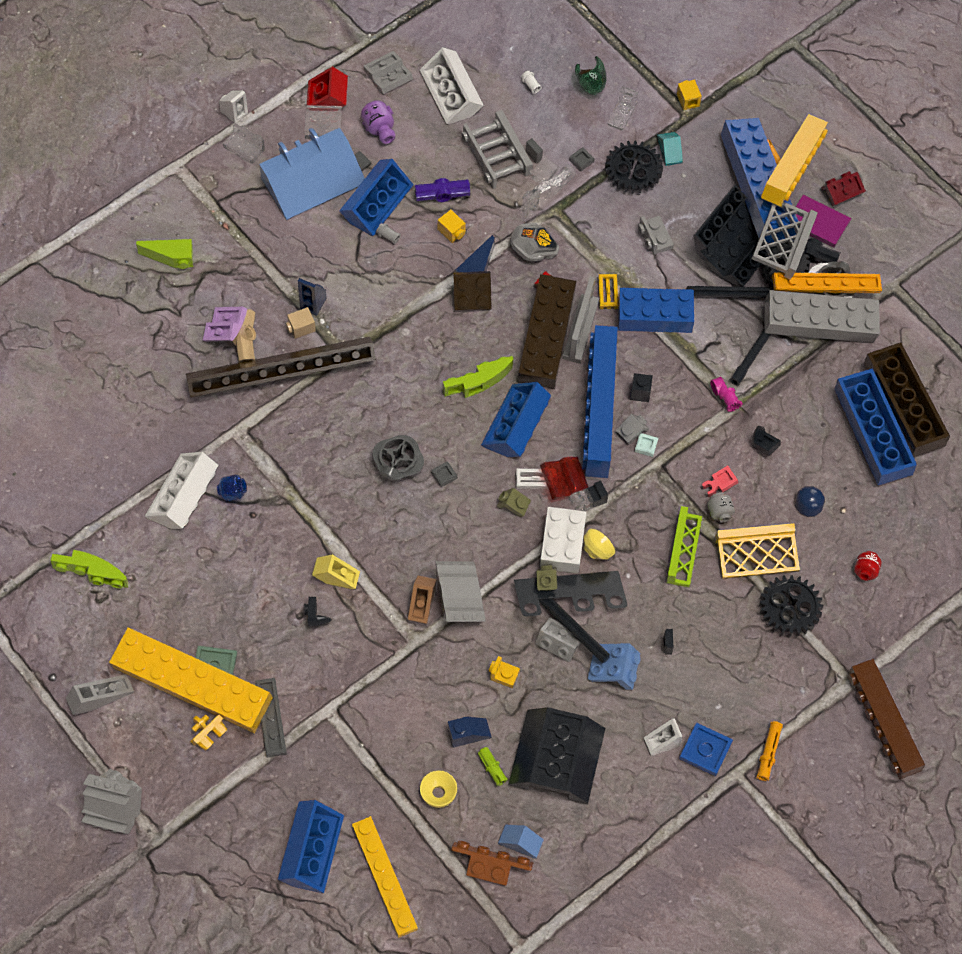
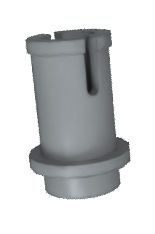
M381 223L376 230L379 237L383 236L393 244H396L401 234L389 228L388 224Z

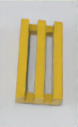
M599 274L600 309L607 307V309H611V307L618 309L617 274ZM603 279H606L607 302H604ZM610 279H613L614 302H611Z

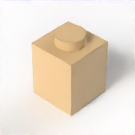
M308 307L287 315L288 322L286 327L289 334L292 333L295 339L316 331L315 321Z

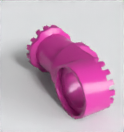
M717 377L710 381L713 393L716 396L719 395L720 399L724 400L728 412H734V409L737 410L743 405L742 401L738 400L735 395V389L732 387L727 388L722 377Z

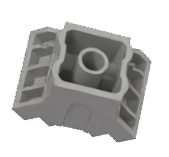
M435 561L443 618L447 622H485L475 563L468 561Z
M109 769L100 776L89 774L83 783L87 787L82 794L84 795L82 813L86 814L81 822L91 824L93 827H101L105 830L110 829L112 832L129 834L134 826L135 818L140 814L142 788L134 781L123 777L116 770Z

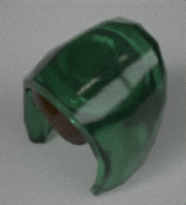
M595 56L596 66L594 69L582 70L580 69V64L575 66V75L578 83L589 95H596L602 92L607 81L604 64L597 56Z

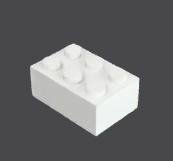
M548 507L540 569L541 565H553V568H557V571L579 574L586 519L585 511Z

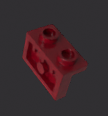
M851 171L840 175L841 179L836 181L835 178H832L825 182V186L821 187L822 191L826 189L832 206L866 192L858 172L851 174Z

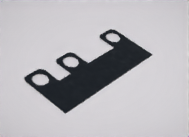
M619 571L557 576L556 590H538L537 578L514 580L521 613L526 617L538 616L542 613L539 603L540 599L572 597L575 610L583 612L594 610L595 606L592 595L605 594L609 608L627 607V600ZM612 596H619L623 602L621 605H613L610 602V598ZM579 599H587L590 602V606L588 608H580L577 602ZM532 603L536 605L537 610L534 613H528L525 611L524 606Z

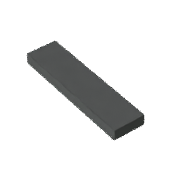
M275 678L255 681L256 686L270 692L273 697L261 719L266 756L268 758L286 755Z

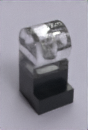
M600 480L595 482L593 486L583 489V491L573 493L569 500L574 510L586 511L607 503L608 493Z

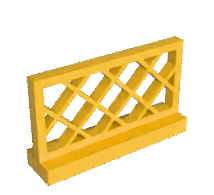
M795 524L718 530L715 538L718 544L722 579L798 572L800 568L794 534ZM790 538L791 547L788 550L778 544L782 539ZM768 540L774 545L769 552L759 546L762 541ZM744 542H749L755 547L750 554L740 548ZM722 544H730L736 549L729 556L723 551ZM775 547L785 553L780 561L770 554ZM756 549L766 555L761 562H758L751 556ZM737 550L746 556L742 564H739L732 558ZM786 555L793 559L794 567H786L781 563ZM767 557L776 563L773 569H767L762 565ZM748 559L757 565L754 571H748L743 567ZM729 560L738 567L733 573H726L725 565Z

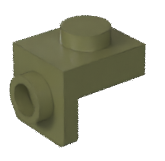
M512 488L500 494L497 507L499 509L506 507L517 516L523 517L531 500L515 488Z
M541 565V569H537L538 590L557 589V568H553V565Z

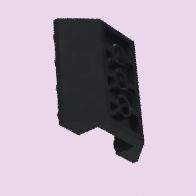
M733 185L696 231L693 238L696 253L719 278L739 287H744L762 263L752 259L759 238L749 210L743 205L747 197L736 185ZM765 249L760 250L758 255L765 257L767 252Z
M549 707L528 709L509 786L529 790V786L532 785L569 794L568 800L588 804L606 728L589 717Z

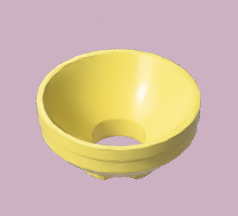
M589 529L584 535V550L591 558L607 560L615 554L613 544L603 533L596 529Z
M439 770L433 771L423 778L420 785V793L428 805L442 808L451 804L455 799L457 783L449 773ZM435 788H442L445 794L441 798H436L432 792Z

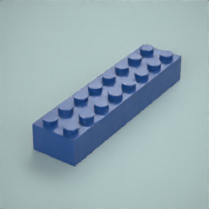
M759 118L725 120L721 138L740 189L747 197L745 202L758 238H760L773 204L762 199L761 196L777 164ZM790 198L788 201H784L785 203L792 205ZM776 206L775 209L778 215L785 213L783 208ZM796 214L792 215L795 222H799ZM788 217L781 218L784 226L791 224ZM776 220L770 222L773 229L780 228ZM794 228L786 229L790 237L796 235ZM782 231L775 233L778 240L785 239ZM771 235L764 237L767 243L774 242Z
M595 325V331L590 334L584 454L582 469L586 470L585 477L608 478L618 327Z

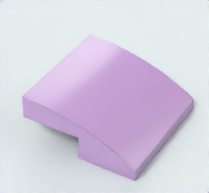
M243 306L215 307L212 322L206 323L203 341H233L242 327L247 308Z

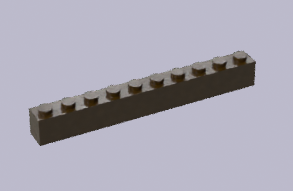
M369 336L186 373L185 375L191 398L373 361L376 358L373 342Z

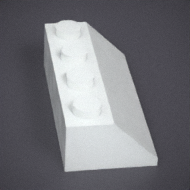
M442 47L420 69L446 124L449 125L470 118L484 106L456 51Z
M203 452L180 454L145 517L171 529H183L188 523V518L192 511L196 509L201 495L205 493L206 486L214 477L218 464Z

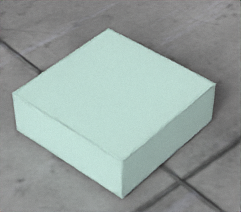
M641 433L635 452L653 457L658 438Z

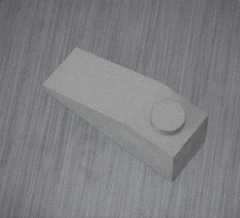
M125 674L74 685L66 700L73 715L95 710L130 695L134 690Z

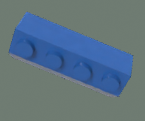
M393 159L379 160L340 209V213L351 225L374 236L379 225L386 221L414 184Z
M538 382L512 384L481 445L506 457H521L529 439L533 435L536 425L540 421L544 409L548 405L551 394Z
M316 800L299 801L278 880L292 887L324 893L344 815Z

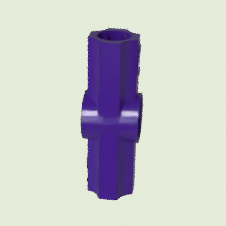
M440 178L435 180L434 183L415 185L416 201L436 199L438 202H447L452 197L470 196V183L468 179L449 181L448 179Z

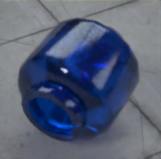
M238 474L224 476L217 485V492L226 501L241 499L247 492V484L245 479L241 478Z

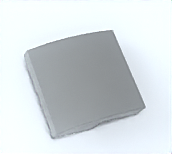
M394 51L364 65L366 73L382 94L413 80L412 73L403 65L402 59Z

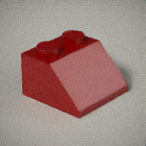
M332 66L308 80L306 110L335 112L344 107L347 102L348 75Z

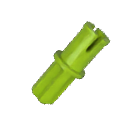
M484 747L480 749L478 754L486 766V772L490 773L496 786H501L503 781L504 783L507 782L508 779L499 766L500 762L495 760L489 748Z

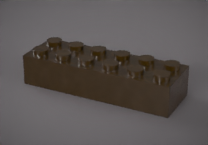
M540 274L519 368L518 383L538 382L542 387L555 389L577 281Z
M900 342L867 353L864 366L866 370L873 368L913 457L945 447L950 435L902 343Z

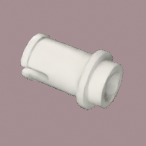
M526 71L522 74V82L526 83L532 93L535 94L541 90L542 86L534 78L533 72Z

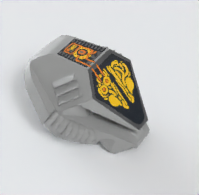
M537 223L521 224L512 232L510 238L511 246L524 260L540 261L544 258L552 259L558 254L559 245L546 228Z

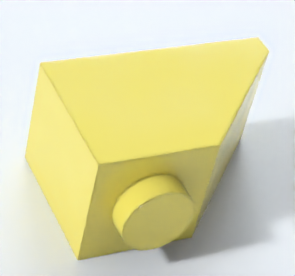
M332 554L317 558L312 575L326 584L356 589L360 571Z

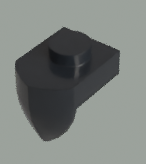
M757 426L752 436V446L765 455L770 456L781 446V440L767 433L764 427Z
M308 597V604H304V615H308V626H321L331 622V618L317 615V598Z

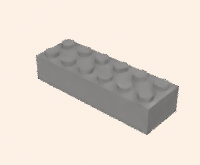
M770 290L765 298V333L874 343L880 334L879 300Z

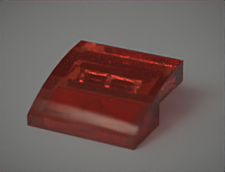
M578 456L563 457L559 461L544 462L540 465L552 500L573 497L587 492L588 484Z

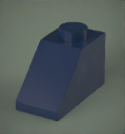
M467 716L448 721L447 730L453 748L492 738L486 718Z

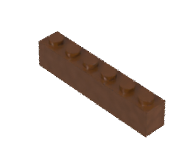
M874 659L852 666L848 679L857 690V698L865 707L867 719L872 721L874 725L875 736L878 739L880 738L885 756H889L893 773L897 774L899 779H903L922 772L925 763Z

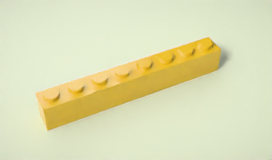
M808 114L767 181L761 196L762 199L778 206H782L784 201L789 200L797 183L800 182L802 175H804L807 166L810 165L812 158L828 133L826 129L828 122Z

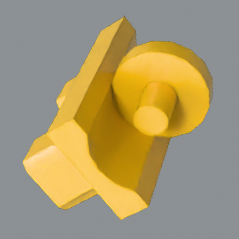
M206 714L201 719L198 716L193 718L195 725L191 728L192 731L196 732L199 728L202 729L190 741L194 746L197 744L206 751L214 743L207 736L211 730L218 738L227 731V728L221 721L223 718L220 715L216 716L207 725L205 723L210 718Z

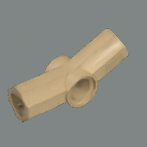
M247 309L242 327L233 340V343L237 346L239 363L255 360L253 340L256 338V332L253 328L255 312L251 309Z

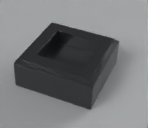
M666 629L663 636L665 655H672L674 648L673 629Z

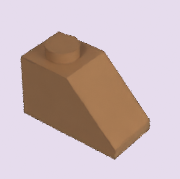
M417 576L413 586L408 620L427 624L437 579Z

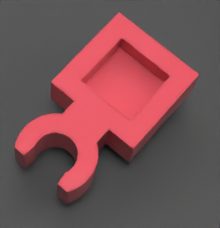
M727 465L712 475L713 481H705L702 487L703 489L712 487V490L707 492L708 496L711 497L716 494L718 489L723 493L739 482Z

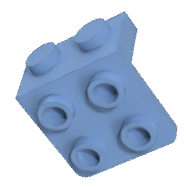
M630 643L600 644L610 654V658L605 663H602L593 655L588 679L591 682L617 681L626 690H633L634 682L637 679L636 672L640 663V653Z

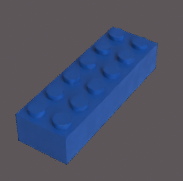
M873 368L838 378L834 390L877 485L913 475L917 466L916 461Z

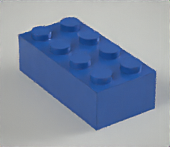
M619 289L618 331L692 333L694 326V290Z

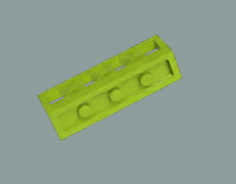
M681 506L667 583L690 587L702 516L689 514V507ZM686 519L697 521V526L690 530L686 525ZM689 535L694 543L686 547L683 543V538ZM684 553H687L691 558L686 564H683L679 559ZM683 570L687 575V581L676 579V574Z

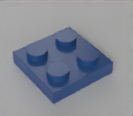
M696 722L679 759L716 776L733 739Z

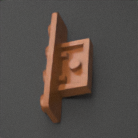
M466 841L454 842L451 848L452 851L471 855L467 876L505 886L508 882L511 866L531 871L534 864L527 857H511L507 852H492L485 846L473 847Z

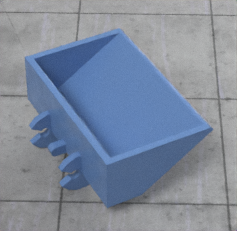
M310 128L308 130L311 141L301 144L297 140L294 142L296 148L289 151L282 142H279L280 155L259 164L261 179L286 220L358 187L365 179L352 148L340 128L318 137L313 128Z

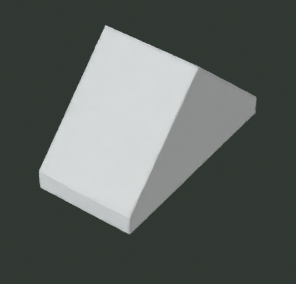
M671 719L645 736L644 740L651 756L679 747L683 736L676 720Z

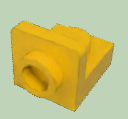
M498 656L496 662L492 661L488 671L491 673L490 680L513 688L520 668L502 662V657Z

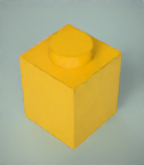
M695 79L678 83L676 94L683 111L700 107L702 96Z
M449 210L437 220V230L453 243L465 235L466 223L452 210Z

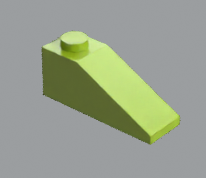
M192 239L136 241L138 254L173 268L187 269L193 267Z

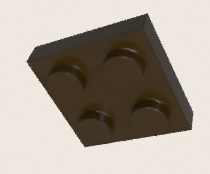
M490 271L453 273L455 310L492 309Z

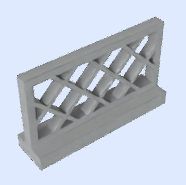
M784 202L779 207L783 208L785 213L778 215L775 209L778 205L773 203L752 259L785 273L784 277L791 280L799 265L818 212L810 210L808 213ZM792 215L802 216V221L795 222ZM788 217L791 224L784 226L781 218ZM776 220L780 228L773 229L770 222ZM794 228L796 235L790 237L786 229ZM782 231L785 239L778 240L775 233ZM771 235L774 242L767 244L764 237ZM788 242L791 250L784 251L781 244ZM777 246L780 253L773 255L770 247ZM765 249L769 257L764 258L758 255V252ZM783 257L785 266L778 264L776 258Z
M590 276L585 294H581L563 354L564 360L581 364L599 303V298L593 296L595 277Z

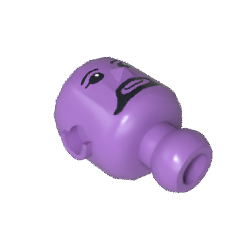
M372 101L366 104L361 111L362 124L365 126V130L369 131L372 135L379 136L380 141L384 144L391 143L395 139V132L391 129L394 125L392 116L394 113L390 106H387L382 101Z

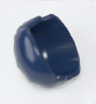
M805 486L797 493L795 507L802 515L807 517L816 516L823 510L825 496L820 489L814 486Z

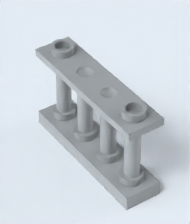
M503 110L495 112L493 123L477 129L470 130L467 123L463 124L462 138L464 142L469 144L484 172L486 182L490 183L493 189L497 187V178L517 170L523 171L525 176L532 174L533 164ZM494 129L500 130L501 136L478 144L474 138ZM503 142L509 146L508 150L487 158L482 152ZM510 156L515 157L517 163L493 172L489 165Z

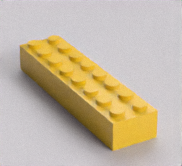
M129 627L109 661L114 669L215 716L220 715L224 720L254 734L273 699L270 692Z

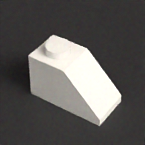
M243 90L231 91L219 101L220 112L235 124L248 114L246 93Z

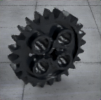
M636 140L633 144L627 141V145L621 142L620 148L614 146V151H609V156L606 157L605 174L608 175V180H612L613 186L618 184V190L623 187L625 188V193L628 189H631L632 194H634L635 190H638L640 194L642 189L647 192L649 186L654 188L655 183H659V178L662 177L663 160L660 159V154H655V148L650 150V144L645 147L643 146L644 142L637 145ZM637 155H639L637 165H635L633 176L631 179H629L631 169H633L635 163V158Z
M783 575L781 581L776 577L774 583L769 582L768 587H764L763 594L760 596L762 601L759 602V606L763 607L760 609V614H765L762 620H769L767 627L774 625V632L780 629L781 635H784L785 631H787L789 637L792 636L793 632L799 636L801 630L804 634H807L808 628L813 630L814 624H818L819 618L822 616L821 610L823 605L820 604L822 597H817L819 590L813 591L815 585L808 586V580L801 582V576L794 580L793 575H791L790 579L787 580L786 576ZM795 591V592H797L799 595H798V596H794V595H792L790 592ZM779 599L782 603L777 604L773 600ZM800 608H806L809 612H803ZM783 616H790L792 620H786Z

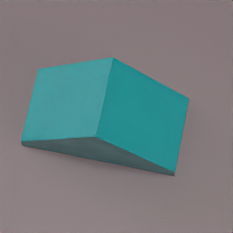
M675 132L657 135L665 166L683 163L681 137Z

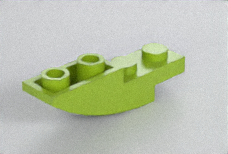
M513 356L500 357L491 362H482L476 365V373L470 372L458 378H448L446 381H443L444 396L463 392L464 397L467 398L489 389L512 370Z
M73 550L72 557L52 554L51 564L53 569L59 572L72 571L78 575L87 574L89 582L99 586L106 584L117 589L122 587L128 588L127 577L118 568L102 558L78 550Z

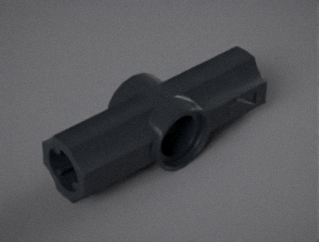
M815 238L808 239L804 248L805 254L809 256L808 261L811 263L816 261L821 263L837 262L841 253L823 246L822 242Z

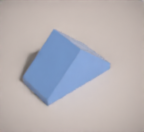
M505 825L498 844L536 859L544 839L526 826Z

